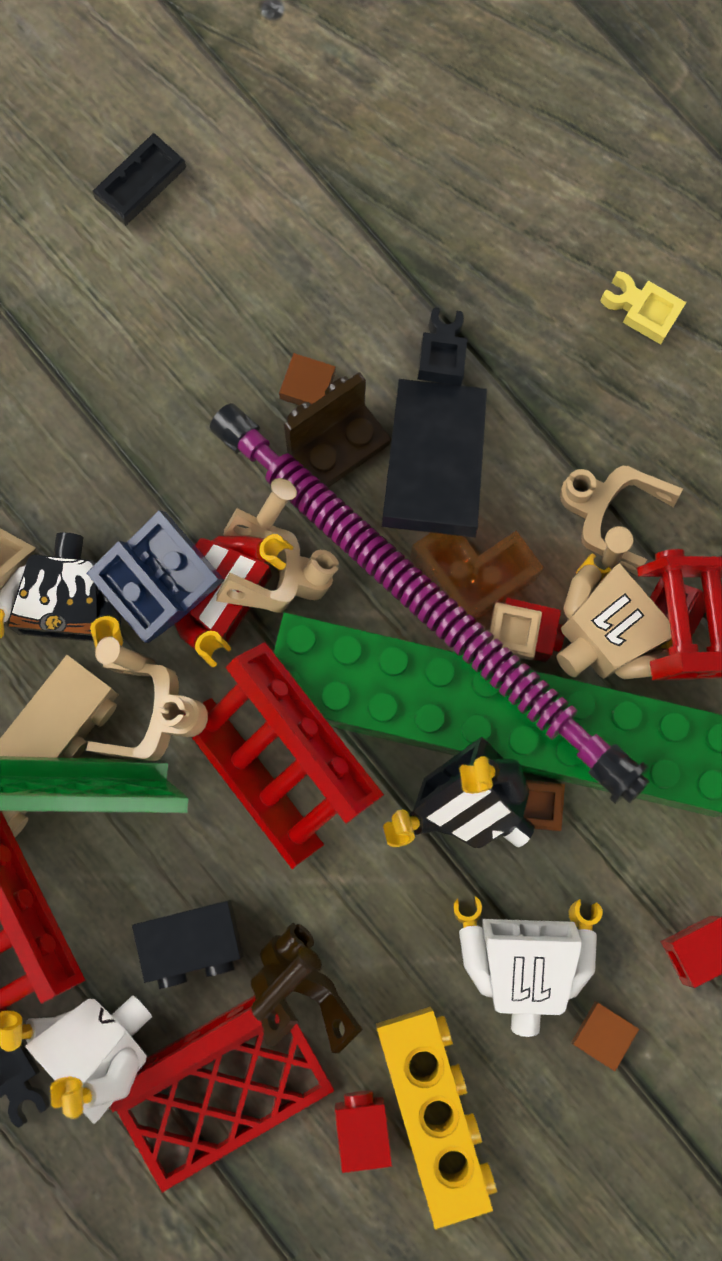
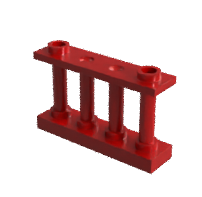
M671 549L656 553V560L637 567L638 577H663L673 647L668 648L669 656L650 661L652 680L722 678V557L685 556L683 549ZM683 577L701 578L711 646L706 648L707 652H699L698 645L692 644Z
M266 642L236 656L225 667L237 684L218 704L212 698L202 703L208 712V721L203 731L192 737V739L290 868L293 869L324 846L315 832L336 814H339L347 824L377 802L384 794ZM250 699L266 722L245 742L228 719ZM279 737L296 760L274 779L257 756ZM308 775L325 796V799L303 817L286 794Z
M0 811V922L4 929L0 931V954L13 947L26 974L0 988V1012L8 1011L7 1007L33 992L36 993L42 1004L86 981L2 811Z

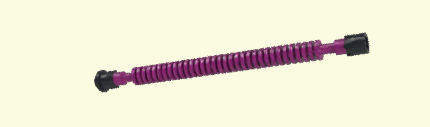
M230 403L223 406L214 415L210 423V431L234 453L238 454L241 452L250 461H258L268 470L265 479L270 485L277 478L290 481L295 486L297 495L293 500L288 501L295 508H298L309 521L315 523V526L322 530L328 538H331L336 545L340 546L341 550L348 553L351 559L357 561V564L364 568L370 576H374V579L379 584H383V588L391 592L394 598L400 600L404 607H409V611L413 615H418V619L422 623H427L426 625L431 631H436V636L440 639H445L444 642L450 648L454 647L453 650L457 655H463L462 658L467 664L472 663V668L476 672L482 670L481 676L485 680L491 679L490 684L495 689L501 686L499 693L504 697L510 695L508 699L510 703L516 705L520 702L518 710L523 714L529 711L527 718L531 722L539 719L536 726L541 731L549 727L546 735L550 739H554L560 734L579 751L577 757L591 768L588 773L612 794L610 800L614 804L618 803L622 798L630 804L646 788L650 782L644 776L649 768L648 765L644 762L638 764L618 745L614 744L611 747L598 734L592 737L573 720L578 712L573 705L563 711L568 704L564 697L559 698L555 702L559 693L554 688L546 693L549 684L545 680L538 683L540 676L536 672L529 674L531 668L526 663L520 665L521 659L517 655L511 657L512 651L508 647L502 648L503 643L499 639L493 640L494 635L490 631L484 632L485 627L481 623H475L476 619L471 614L466 615L467 611L462 606L457 607L458 603L453 598L449 599V595L445 591H440V587L436 583H431V579L427 575H424L418 567H414V564L409 559H405V556L400 551H397L392 544L388 543L383 536H379V532L371 528L370 524L362 520L361 516L354 513L351 507L345 505L342 499L337 498L333 491L329 490L324 483H321L316 476H313L291 454L287 453L278 456L269 447V440L258 432L260 426L235 404Z

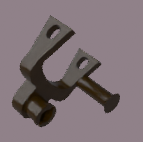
M291 923L282 935L274 936L261 950L260 957L264 967L251 980V986L256 996V1001L252 1004L251 1011L254 1017L262 1023L266 1045L274 1047L299 1022L285 999L292 991L306 995L320 1005L332 1053L339 1054L363 1029L338 995L331 979L318 972L322 969V963L318 955L311 950L314 946V939L311 933L301 924L295 925V923ZM277 1014L280 1019V1024L278 1028L275 1023V1017ZM341 1022L343 1023L345 1028L343 1036L341 1035L339 1030Z

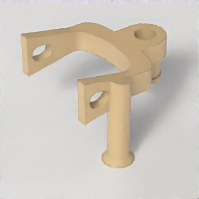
M629 466L616 468L604 483L597 480L588 470L578 469L573 471L563 482L560 499L567 510L586 519L581 534L582 544L587 549L602 556V564L606 569L608 566L613 569L620 563L624 569L638 576L637 567L644 565L647 559L628 551L634 542L631 531L625 527L616 526L606 533L605 541L601 537L600 528L606 509L613 498L628 485H635L673 508L683 488L642 473ZM575 488H582L585 492L577 491Z
M277 478L272 481V492L257 517L236 508L223 536H253L259 538L278 534L293 545V550L283 549L278 554V558L286 563V567L283 570H279L277 590L270 591L233 573H229L217 593L216 601L282 613L287 609L294 596L308 600H319L331 587L333 582L332 576L338 571L337 566L339 562L331 552L321 549L316 550L310 559L300 556V547L295 535L290 531L273 526L288 500H293L297 495V490L290 481L283 478ZM236 525H244V526H247V527H249V528H242V527H238V526H236Z
M105 637L99 641L95 649L97 661L103 664L104 668L122 675L151 676L154 682L155 699L149 728L139 746L131 748L88 741L86 751L110 757L154 762L164 755L171 735L194 737L203 731L208 721L206 707L200 701L186 696H178L179 682L175 671L162 665H155L153 659L120 646L114 637Z

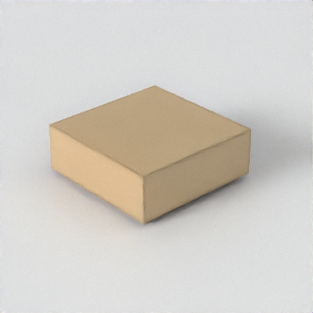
M496 602L489 630L494 635L493 640L499 639L503 643L502 648L508 647L512 651L511 656L517 655L519 658L532 660L535 655L542 612Z

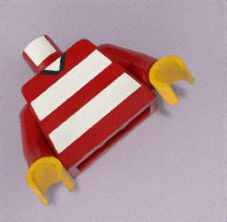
M272 534L266 538L217 536L212 541L200 538L195 544L224 578V581L229 573H233L263 588L272 577L270 566L264 562H269L275 568L283 570L286 567V563L277 556L283 549L293 550L294 548L293 545L278 534ZM224 581L201 603L174 624L180 639L196 650L211 667L217 665L211 658L213 652L218 648H225L228 652L231 650L228 642L251 609L249 606L216 601L217 593Z

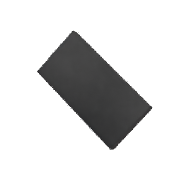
M399 379L381 527L476 538L479 518L487 389Z

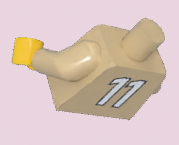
M592 553L577 569L576 575L571 580L563 608L568 620L561 627L562 633L571 644L557 655V661L561 668L571 677L578 676L589 666L603 679L614 673L622 679L652 677L650 661L669 656L668 648L673 646L669 619L620 563L613 569L609 566L606 570L600 569L595 565L593 559L596 555Z

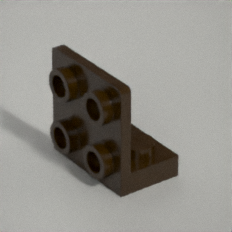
M360 372L350 379L347 376H343L334 381L326 389L324 397L312 405L309 402H305L296 407L288 415V421L284 424L287 453L291 454L296 461H299L304 468L308 469L313 476H316L328 488L391 445V438L365 405L366 379Z

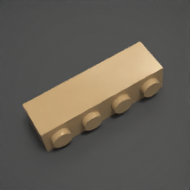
M66 655L0 738V756L79 758L88 744L84 740L95 724L101 727L112 716L117 707L114 700L119 694L70 656ZM2 811L14 837H16L28 822V818L25 816L27 811Z

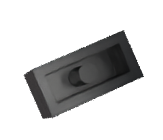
M231 900L132 924L144 983L157 980L159 989L188 982L187 972L205 968L206 977L235 970L233 961L244 957Z

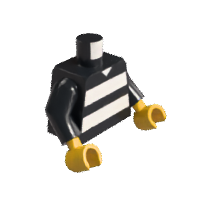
M483 737L479 738L423 779L414 809L410 814L407 810H397L391 817L392 822H386L383 825L387 844L391 847L405 846L415 839V835L437 831L452 835L473 848H482L501 835L514 846H523L533 835L535 826L524 817L530 790L520 763L514 759H503Z

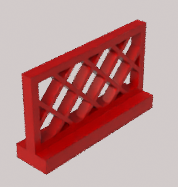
M255 995L147 1057L145 1064L137 1072L129 1095L124 1099L114 1101L110 1106L112 1112L116 1111L162 1193L334 1092L331 1081L298 1023L290 1030L292 1039L287 1054L261 1047L264 1037L262 1023L254 1017L251 1011V1006L256 1001ZM278 1014L275 1017L276 1024L280 1022ZM257 1036L255 1045L244 1043ZM297 1045L305 1059L294 1056ZM232 1049L252 1054L245 1079L218 1072L222 1055ZM258 1056L285 1063L278 1087L251 1081ZM214 1061L212 1070L202 1068L208 1063ZM291 1064L311 1069L319 1084L303 1094L286 1090L285 1085ZM188 1075L209 1079L202 1104L174 1097L179 1080ZM215 1081L242 1088L235 1112L208 1106ZM171 1086L169 1095L159 1093ZM248 1090L275 1096L271 1113L261 1119L243 1115L242 1111ZM282 1098L291 1100L280 1107ZM145 1100L166 1105L159 1129L138 1124L131 1108ZM171 1107L199 1113L192 1138L165 1131ZM205 1115L232 1122L227 1139L218 1144L199 1140ZM239 1124L247 1126L244 1129L237 1132ZM146 1137L156 1139L153 1149ZM166 1141L189 1147L185 1163L166 1174L157 1157L161 1142ZM195 1149L205 1151L193 1158Z

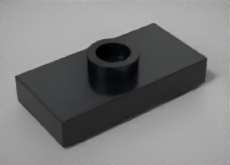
M153 133L92 192L100 204L127 226L186 169V163L179 154Z

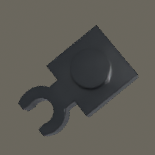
M434 307L428 325L430 333L423 332L417 380L461 386L464 377L467 338L458 337L464 322L463 312H456L454 323L444 324L439 319L440 308Z
M23 1041L21 1046L14 1051H5L0 1047V1098L6 1095L9 1099L8 1115L11 1122L18 1128L28 1122L22 1112L24 1100L33 1101L40 1113L50 1107L47 1095L41 1089L32 1087L28 1081L40 1073L25 1048Z

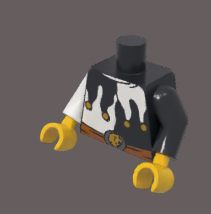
M67 532L56 533L53 556L30 555L26 565L19 567L0 590V639L4 636V623L8 621V627L18 635L94 642L95 648L101 639L111 636L119 642L120 646L123 645L120 631L121 614L86 574L96 562L81 559L83 536Z

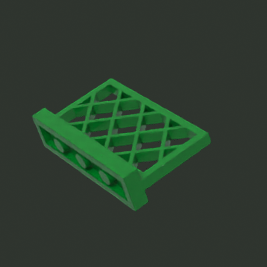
M0 756V811L187 813L188 797L167 780L168 763L165 760L153 762L137 759Z

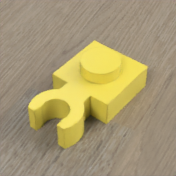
M617 271L612 284L621 288L623 294L615 295L611 291L605 290L600 300L601 303L611 310H626L628 313L623 323L661 345L687 302L650 281H647L644 288L640 290L635 287L633 279L628 274Z

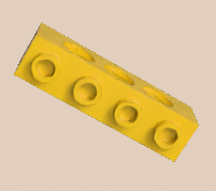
M427 1007L376 1023L435 1230L492 1212L493 1209L489 1195L497 1193L489 1163L486 1162L479 1165L474 1145L482 1143L474 1113L464 1115L459 1096L466 1094L467 1089L459 1064L449 1065L444 1047L452 1045L453 1042L445 1016L435 1018L433 1009ZM422 1051L430 1052L436 1057L434 1071L425 1077L416 1076L409 1069L412 1057ZM434 1101H443L451 1108L448 1120L441 1125L429 1124L424 1119L426 1107ZM458 1151L465 1156V1164L458 1173L446 1174L439 1169V1161L445 1153Z

